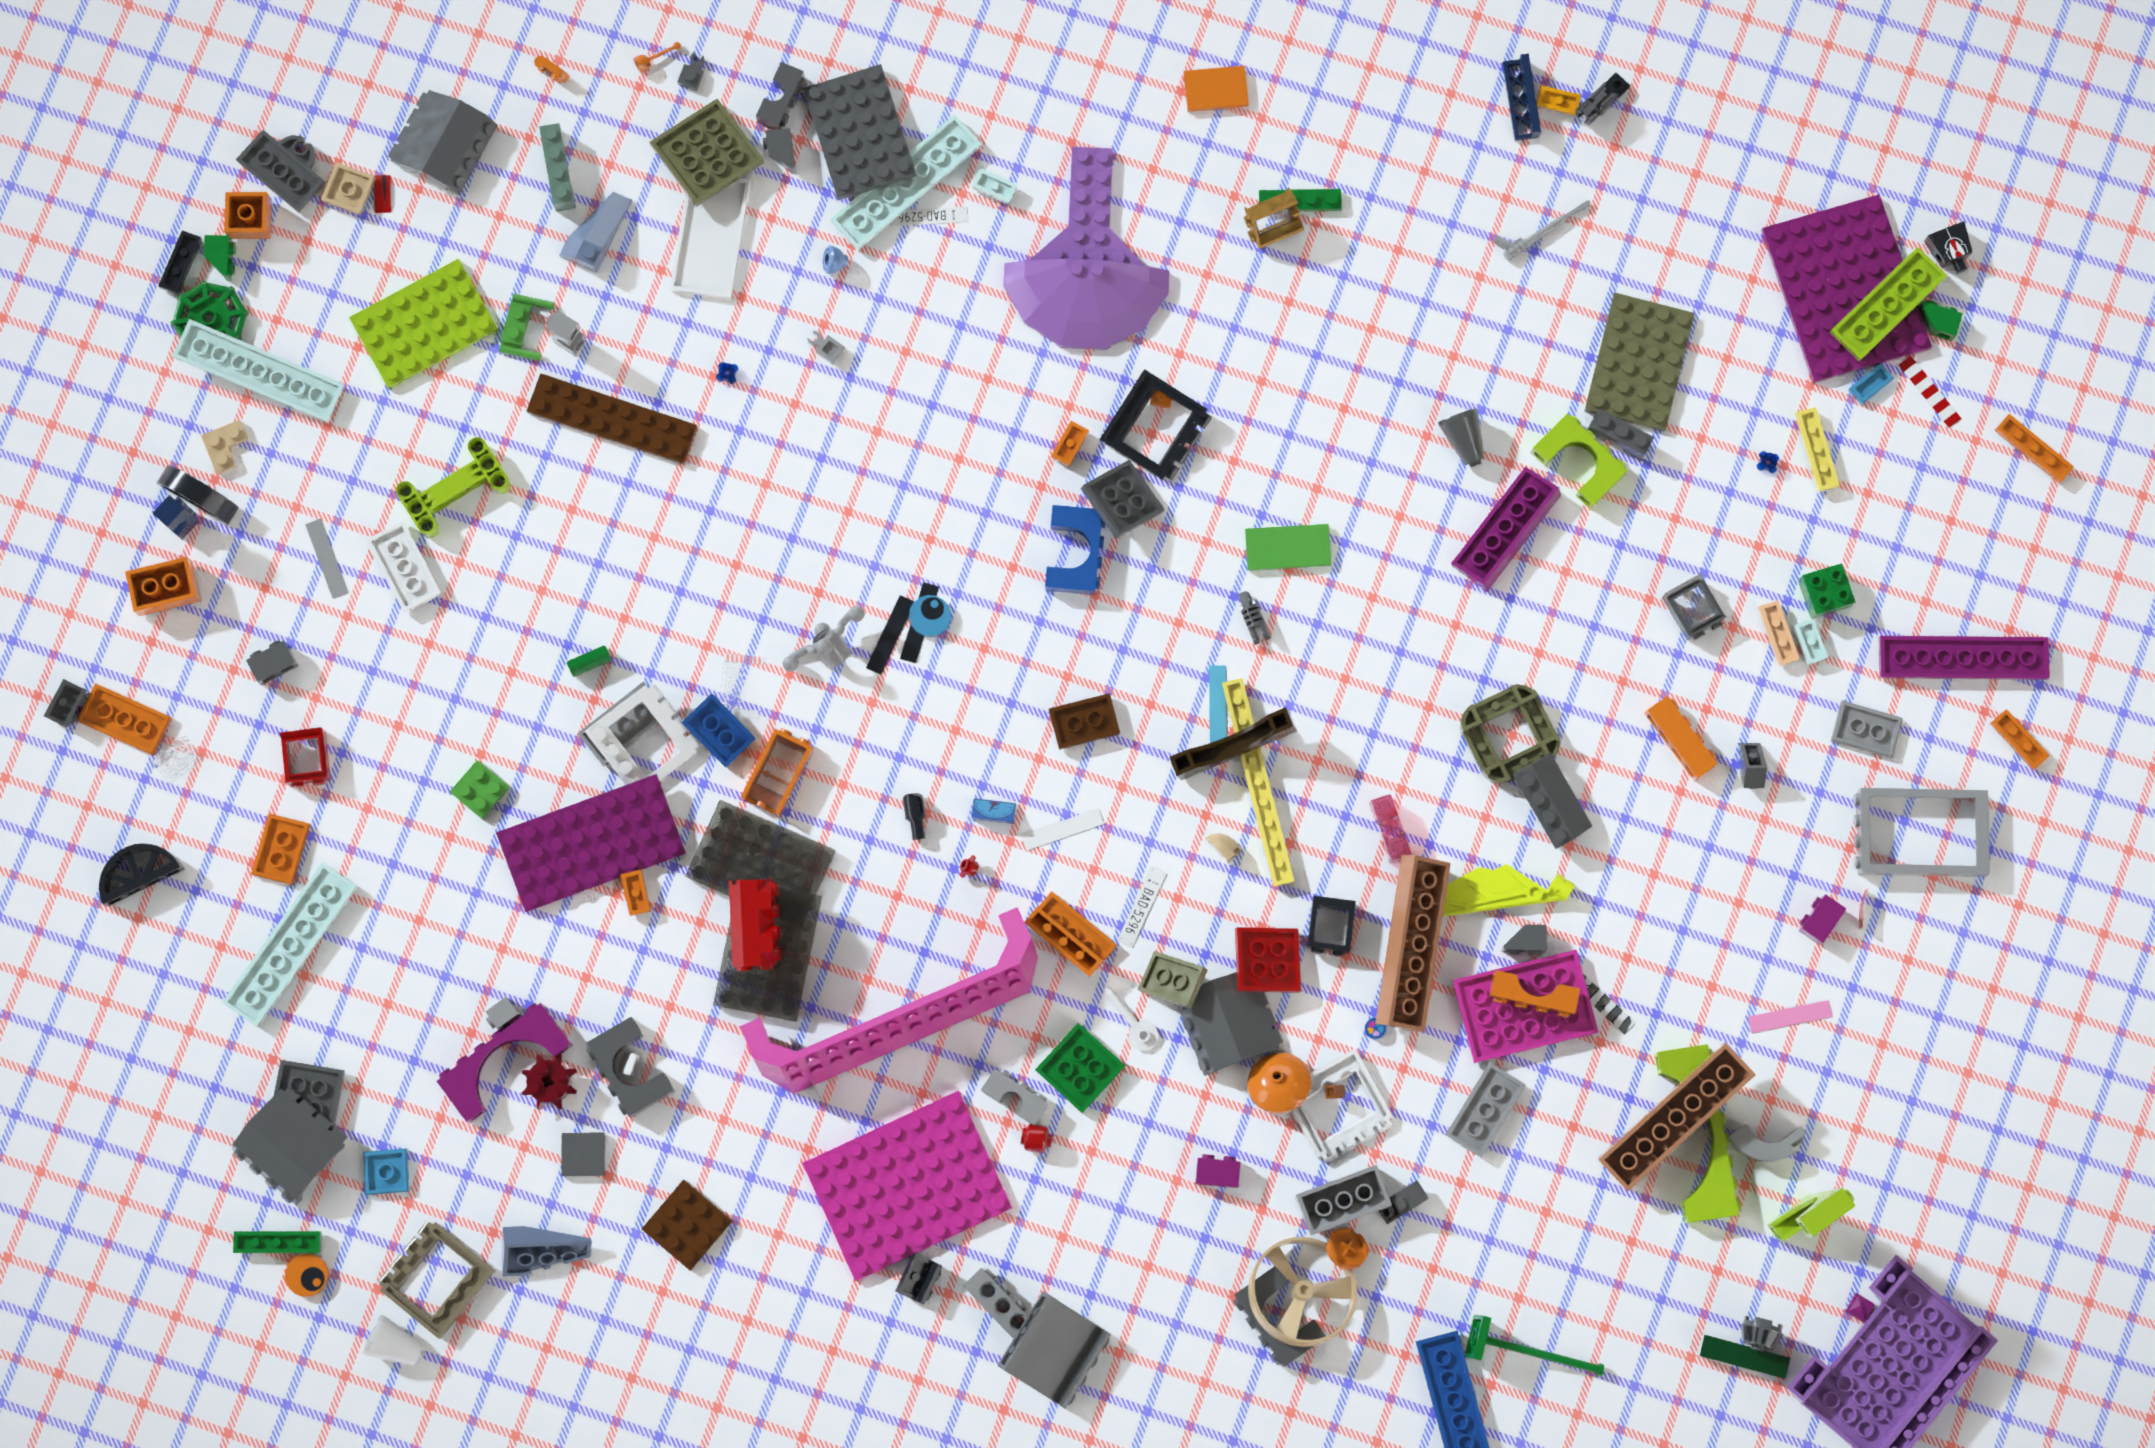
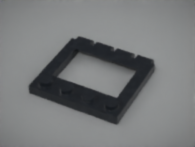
M1144 369L1100 440L1163 480L1167 477L1173 480L1180 469L1173 463L1175 461L1181 465L1184 463L1191 450L1185 447L1186 443L1192 447L1195 446L1202 435V432L1197 430L1196 427L1199 426L1205 430L1212 416L1206 413L1207 408ZM1156 389L1191 411V414L1159 464L1123 442Z

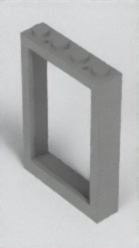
M1860 788L1854 793L1853 804L1857 806V814L1854 815V827H1857V835L1854 836V847L1857 848L1854 867L1858 869V875L1986 877L1990 875L1988 790ZM1869 797L1975 799L1976 866L1870 864Z

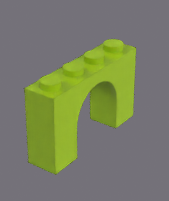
M1567 413L1532 448L1530 453L1546 466L1565 448L1575 446L1587 450L1595 461V473L1578 490L1575 496L1591 510L1625 476L1628 470L1622 460L1615 459L1610 454L1611 451L1606 445H1601L1595 440L1596 436L1590 430H1585L1581 426L1578 418Z

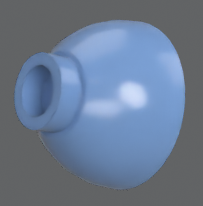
M832 245L827 246L824 250L822 263L825 273H837L848 265V256Z

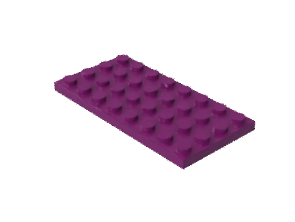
M657 774L496 832L525 912L621 878V874L642 870L686 854Z

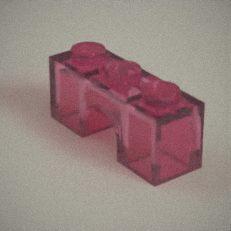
M1388 794L1371 800L1369 806L1374 821L1379 826L1389 864L1401 860V855H1411L1412 853L1392 795Z

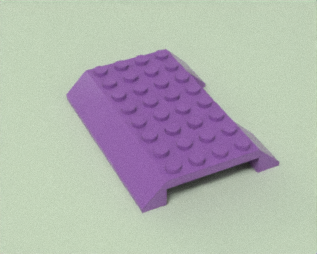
M1896 1254L1868 1287L1880 1301V1304L1867 1318L1866 1322L1863 1323L1829 1366L1816 1355H1813L1787 1387L1789 1392L1805 1408L1852 1448H1912L1998 1342L1986 1329L1975 1325L1912 1272L1913 1268Z

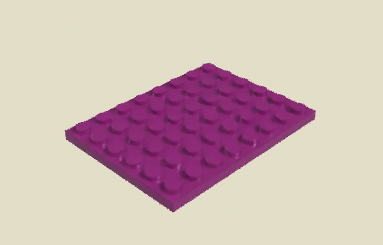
M1880 194L1761 229L1813 384L1876 366L1880 363L1883 364L1931 350L1932 345L1918 305L1860 361L1829 333L1903 261Z

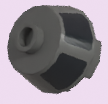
M1744 1316L1743 1323L1740 1324L1742 1341L1744 1344L1750 1345L1751 1349L1764 1352V1349L1774 1350L1784 1335L1782 1333L1783 1325L1778 1324V1327L1772 1325V1320L1755 1317L1754 1321L1749 1320V1316Z

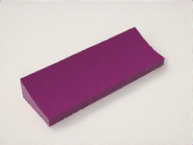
M1525 466L1451 562V566L1476 583L1485 592H1488L1561 497L1559 487Z

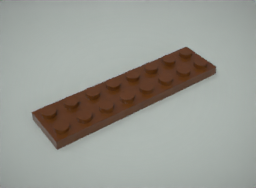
M542 373L539 375L526 410L528 414L682 465L685 464L698 428L696 424Z

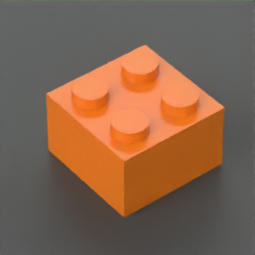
M225 192L224 233L232 239H271L272 198L267 192Z

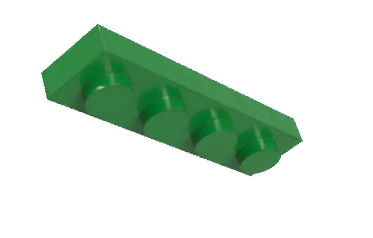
M1290 189L1298 202L1295 205L1299 212L1342 210L1341 189ZM1259 190V203L1285 193L1286 190Z
M234 1231L233 1253H321L322 1231Z

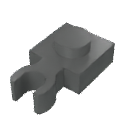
M693 52L690 57L691 64L683 65L677 83L680 86L697 91L704 74V70L699 68L704 64L705 59L704 55H702L700 61H695L696 54Z

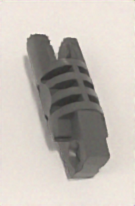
M1248 591L1239 593L1238 596L1242 604L1239 608L1254 645L1260 643L1256 628L1260 627L1263 636L1267 640L1272 638L1256 599L1252 600Z

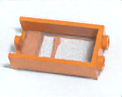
M783 728L780 731L774 729L741 794L743 800L778 817H781L814 751L810 741L802 737L798 740L792 737L793 733Z

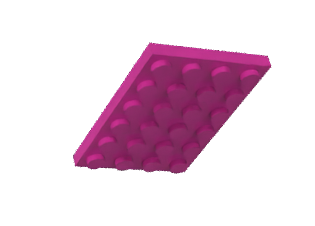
M1577 949L1452 980L1473 1063L1599 1032ZM1496 970L1516 974L1523 990L1537 997L1551 994L1559 984L1580 988L1576 1013L1573 1016L1570 1015L1569 1018L1556 1016L1557 1012L1554 1011L1541 1013L1535 1011L1536 1007L1527 1006V1009L1515 1007L1513 1002L1506 1001V1004L1493 1002L1494 998L1489 997L1493 974Z

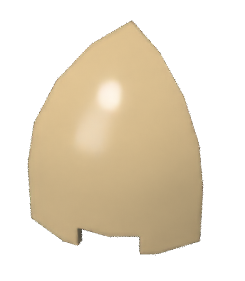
M1215 833L1205 838L1226 863L1243 850L1234 839L1226 834Z

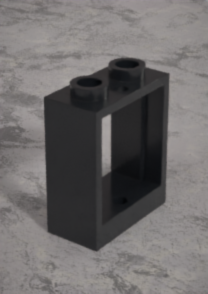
M1313 896L1306 947L1311 949V953L1324 954V951H1331L1332 955L1344 957L1345 953H1350L1356 901ZM1318 907L1349 911L1345 945L1314 942Z

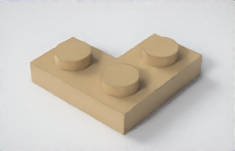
M240 419L201 435L217 475L237 467L230 448L249 440Z

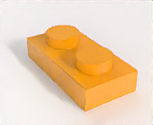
M1541 85L1537 107L1576 116L1575 110L1579 107L1581 94Z

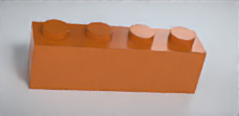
M1666 696L1646 710L1644 715L1693 781H1696L1718 764L1716 762L1717 757L1712 750H1707L1704 746L1702 736L1698 732L1695 733L1690 727L1692 726L1690 720L1685 715L1682 716L1678 711L1679 706L1676 701Z

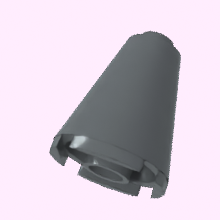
M1477 407L1453 415L1446 420L1438 421L1440 429L1464 465L1469 464L1471 468L1482 464L1481 459L1484 458Z

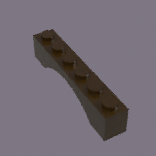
M1284 707L1266 715L1237 733L1202 746L1184 750L1170 756L1169 759L1176 776L1182 781L1298 730L1290 711Z

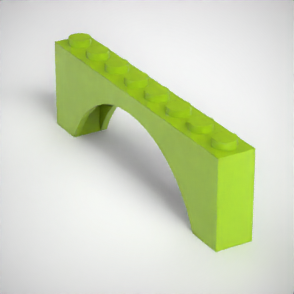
M1708 1044L1656 1052L1654 1056L1657 1073L1679 1084L1711 1055L1713 1050L1712 1048L1709 1049ZM1720 1108L1706 1120L1710 1132L1711 1150L1704 1177L1697 1188L1681 1202L1685 1224L1737 1216L1741 1210L1740 1199L1736 1198L1735 1194L1737 1180L1735 1176H1732L1731 1172L1733 1159L1731 1155H1728L1727 1146L1730 1145L1727 1133L1724 1134L1723 1125L1726 1124L1725 1115L1723 1112H1720Z
M1843 1187L1808 1194L1766 1225L1779 1242L1787 1240L1802 1229L1808 1238H1811L1856 1206L1853 1202L1855 1198L1848 1189L1844 1190Z

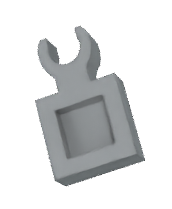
M813 330L812 332L817 336V339L812 341L807 338L808 343L812 346H817L816 353L833 365L845 350V346L829 335L823 339L819 332Z

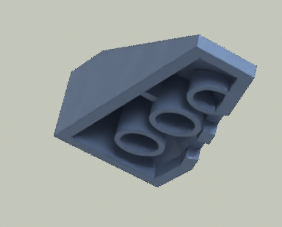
M613 191L567 238L559 257L597 273L632 203V199Z
M527 1226L502 1227V1276H525L532 1274V1270L539 1268L547 1270L551 1268V1265L560 1262L568 1264L591 1257L592 1239Z

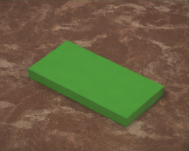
M1329 524L1245 529L1248 571L1326 567L1332 565Z

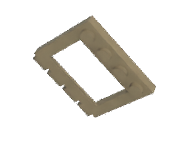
M426 1221L417 1232L423 1238L420 1240L414 1236L403 1249L409 1255L406 1257L400 1253L389 1266L395 1271L394 1274L386 1270L377 1283L382 1286L380 1291L441 1340L496 1270L437 1222L432 1225L429 1221ZM440 1240L472 1267L434 1315L430 1317L398 1290Z

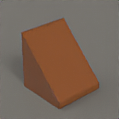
M1345 1084L1326 1085L1325 1098H1345Z

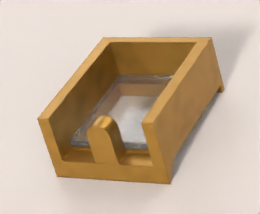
M1289 187L1285 193L1249 208L1244 207L1246 216L1243 219L1247 228H1250V231H1247L1251 243L1255 242L1259 249L1304 231V227L1298 218L1300 212L1295 205L1298 202Z

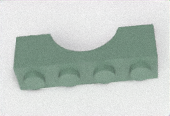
M560 123L539 126L555 211L575 209V197L567 165L563 130Z

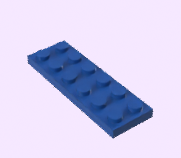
M1458 1330L1415 1341L1443 1447L1490 1448Z

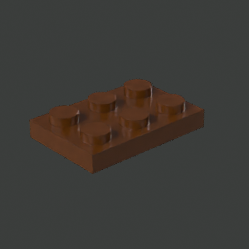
M1110 693L1048 709L1059 750L1120 735Z

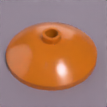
M1283 1052L1272 1053L1262 1057L1253 1065L1247 1078V1088L1252 1101L1260 1109L1274 1114L1287 1113L1302 1105L1310 1093L1312 1084L1311 1075L1306 1064L1297 1056ZM1276 1075L1281 1076L1279 1079H1274Z

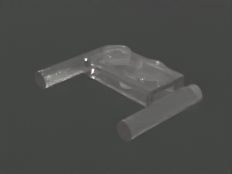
M725 653L719 701L735 717L760 719L761 711L740 709L745 663L766 665L767 657Z

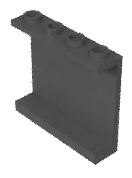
M1043 1291L997 1366L1066 1409L1073 1402L1078 1388L1085 1383L1086 1375L1090 1368L1096 1365L1098 1355L1108 1345L1111 1334Z

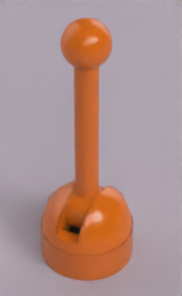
M675 42L673 46L650 57L646 55L634 57L633 60L640 73L646 71L650 67L652 60L674 49L679 50L681 44Z

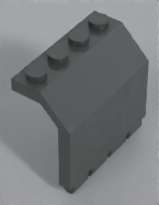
M428 90L427 93L423 92L416 103L419 109H413L406 122L409 124V127H403L397 138L399 144L394 143L388 157L391 158L390 161L395 165L425 174L443 184L453 194L460 195L498 124L488 115L462 100Z
M1236 972L1203 983L1191 1009L1176 1004L1183 1019V1026L1191 1040V1047L1197 1056L1199 1068L1204 1076L1238 1062L1279 1049L1278 1044L1283 1043L1279 1029H1272V1026L1276 1025V1021L1271 1008L1266 1010L1264 1006L1269 1005L1265 992H1237Z
M289 1086L285 1091L280 1089L247 1122L233 1142L232 1150L234 1151L233 1155L242 1162L244 1160L250 1165L249 1169L258 1176L260 1174L266 1179L265 1183L274 1190L276 1188L282 1193L281 1197L290 1204L292 1202L297 1206L302 1201L303 1193L312 1180L345 1147L343 1142L348 1136L337 1127L330 1132L329 1129L333 1126V1123L321 1113L314 1118L313 1115L317 1112V1109L305 1099L298 1104L297 1101L301 1098V1095Z

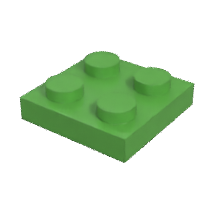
M477 760L449 792L483 820L510 787Z

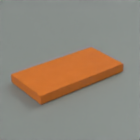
M95 683L77 722L154 756L172 717Z

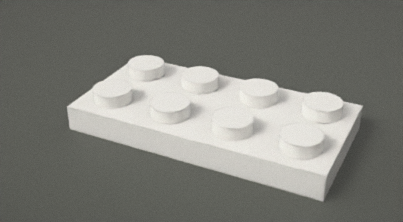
M404 520L366 539L404 613L442 595Z

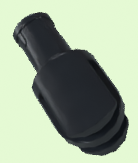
M920 793L906 794L903 797L905 820L910 822L912 840L925 839L923 819L926 817L923 796Z

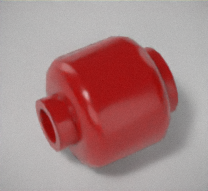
M1029 1124L1027 1128H1023L1020 1145H1023L1026 1151L1044 1153L1046 1147L1051 1148L1053 1135L1049 1134V1129L1046 1126Z

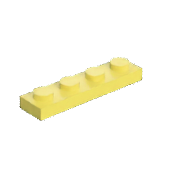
M1813 407L1796 412L1795 417L1818 492L1838 488L1840 484L1817 408Z

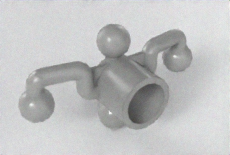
M856 605L851 607L838 621L834 630L827 623H818L814 629L816 636L813 639V645H806L786 656L782 662L783 668L788 672H793L798 668V658L806 654L814 656L817 653L831 668L840 665L851 653V649L840 636L844 633L845 626L851 620L853 622L862 621L865 616L864 609Z

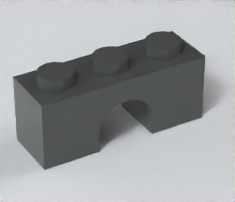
M784 62L780 63L773 78L774 86L783 90L784 95L776 101L764 98L756 114L758 123L772 129H781L782 126L785 127L790 117L788 113L791 108H795L798 101L796 96L799 90L802 91L806 84L804 71Z
M1598 408L1587 429L1602 441L1611 440L1618 443L1624 448L1623 452L1642 461L1654 439L1648 433Z

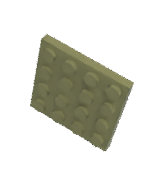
M718 98L649 142L652 149L696 207L764 164L762 156Z

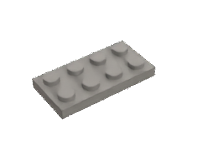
M644 681L577 733L603 767L609 764V762L588 737L585 730L645 686L646 683ZM641 702L608 728L626 750L659 723L645 704Z
M1489 1062L1445 1136L1478 1157L1483 1158L1526 1084Z

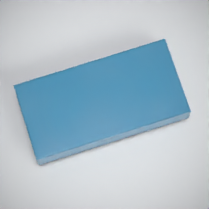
M1880 363L1852 385L1848 391L1860 405H1863L1894 378Z

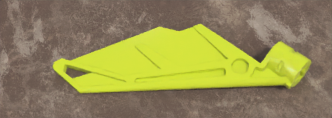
M1508 864L1494 870L1478 867L1447 884L1443 917L1555 901L1565 902L1576 884L1558 873L1546 890Z

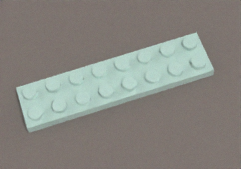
M954 114L909 152L917 176L859 194L830 219V222L859 251L976 152L982 144Z
M189 319L172 355L176 360L326 423L329 422L345 387L343 383Z
M322 862L224 998L222 1004L254 1026L259 1027L358 886Z

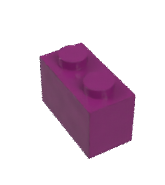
M1827 894L1821 896V898L1817 896L1810 906L1813 908L1810 914H1805L1799 922L1801 927L1798 931L1818 945L1825 942L1847 909Z
M1202 1154V1158H1197L1195 1184L1239 1188L1241 1161H1236V1157L1224 1156L1223 1160L1215 1159V1155Z

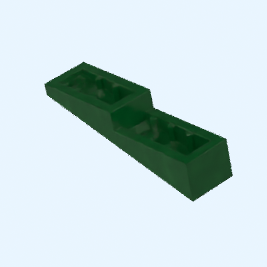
M1705 1334L1699 1355L1700 1357L1786 1379L1791 1359L1790 1357L1768 1351H1755L1749 1346Z

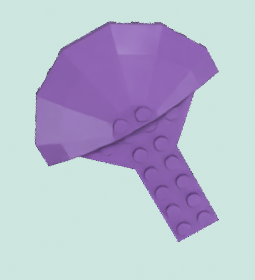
M1072 146L1068 226L1030 260L1004 263L1003 288L1009 295L1023 323L1040 333L1044 338L1046 337L1060 348L1107 350L1112 345L1128 339L1129 336L1143 331L1169 294L1170 270L1145 266L1109 228L1113 148Z

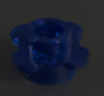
M725 362L719 363V370L716 375L717 381H727L730 384H734L736 382V372L739 370L738 366Z
M1766 451L1760 452V460L1756 465L1759 471H1769L1771 474L1775 473L1779 456L1767 453Z

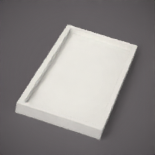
M739 179L697 207L685 193L670 291L732 300L751 185L750 179Z

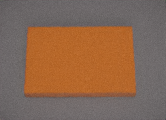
M1245 65L1183 71L1187 112L1249 107Z
M269 813L251 875L294 885L311 824Z

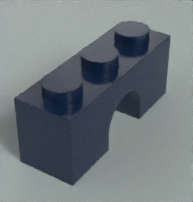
M168 495L152 513L181 540L199 523L195 518L197 514L178 496L174 499L171 495Z

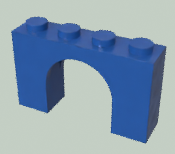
M1052 505L1050 529L1071 531L1082 535L1090 546V554L1083 564L1075 568L1047 566L1045 591L1095 595V589L1100 590L1101 577H1097V569H1102V557L1099 556V548L1103 549L1104 536H1100L1101 528H1105V523L1095 508Z

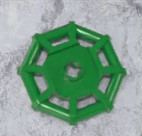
M206 280L177 297L178 303L173 320L170 323L180 338L184 331L183 326L187 325L189 319L219 332L227 333L233 338L242 340L241 335L249 312L243 306L234 287L208 283ZM210 291L220 293L222 296L216 299L209 296ZM203 293V297H201L200 299L194 301L193 303L190 301L194 297ZM230 299L236 310L229 311L225 303ZM187 305L190 310L189 315H187V318H182L185 306ZM206 314L214 315L212 322H204ZM237 317V321L233 332L231 329H229V327L231 326V318Z

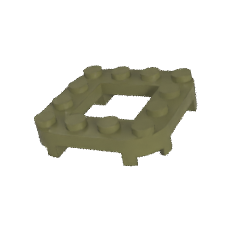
M1511 685L1497 694L1474 705H1470L1460 718L1461 734L1482 775L1493 784L1510 782L1515 779L1513 776L1514 772L1550 752L1555 757L1559 751L1561 741L1559 733H1556L1539 700V694L1535 689L1528 686ZM1519 708L1537 744L1500 761L1482 725Z

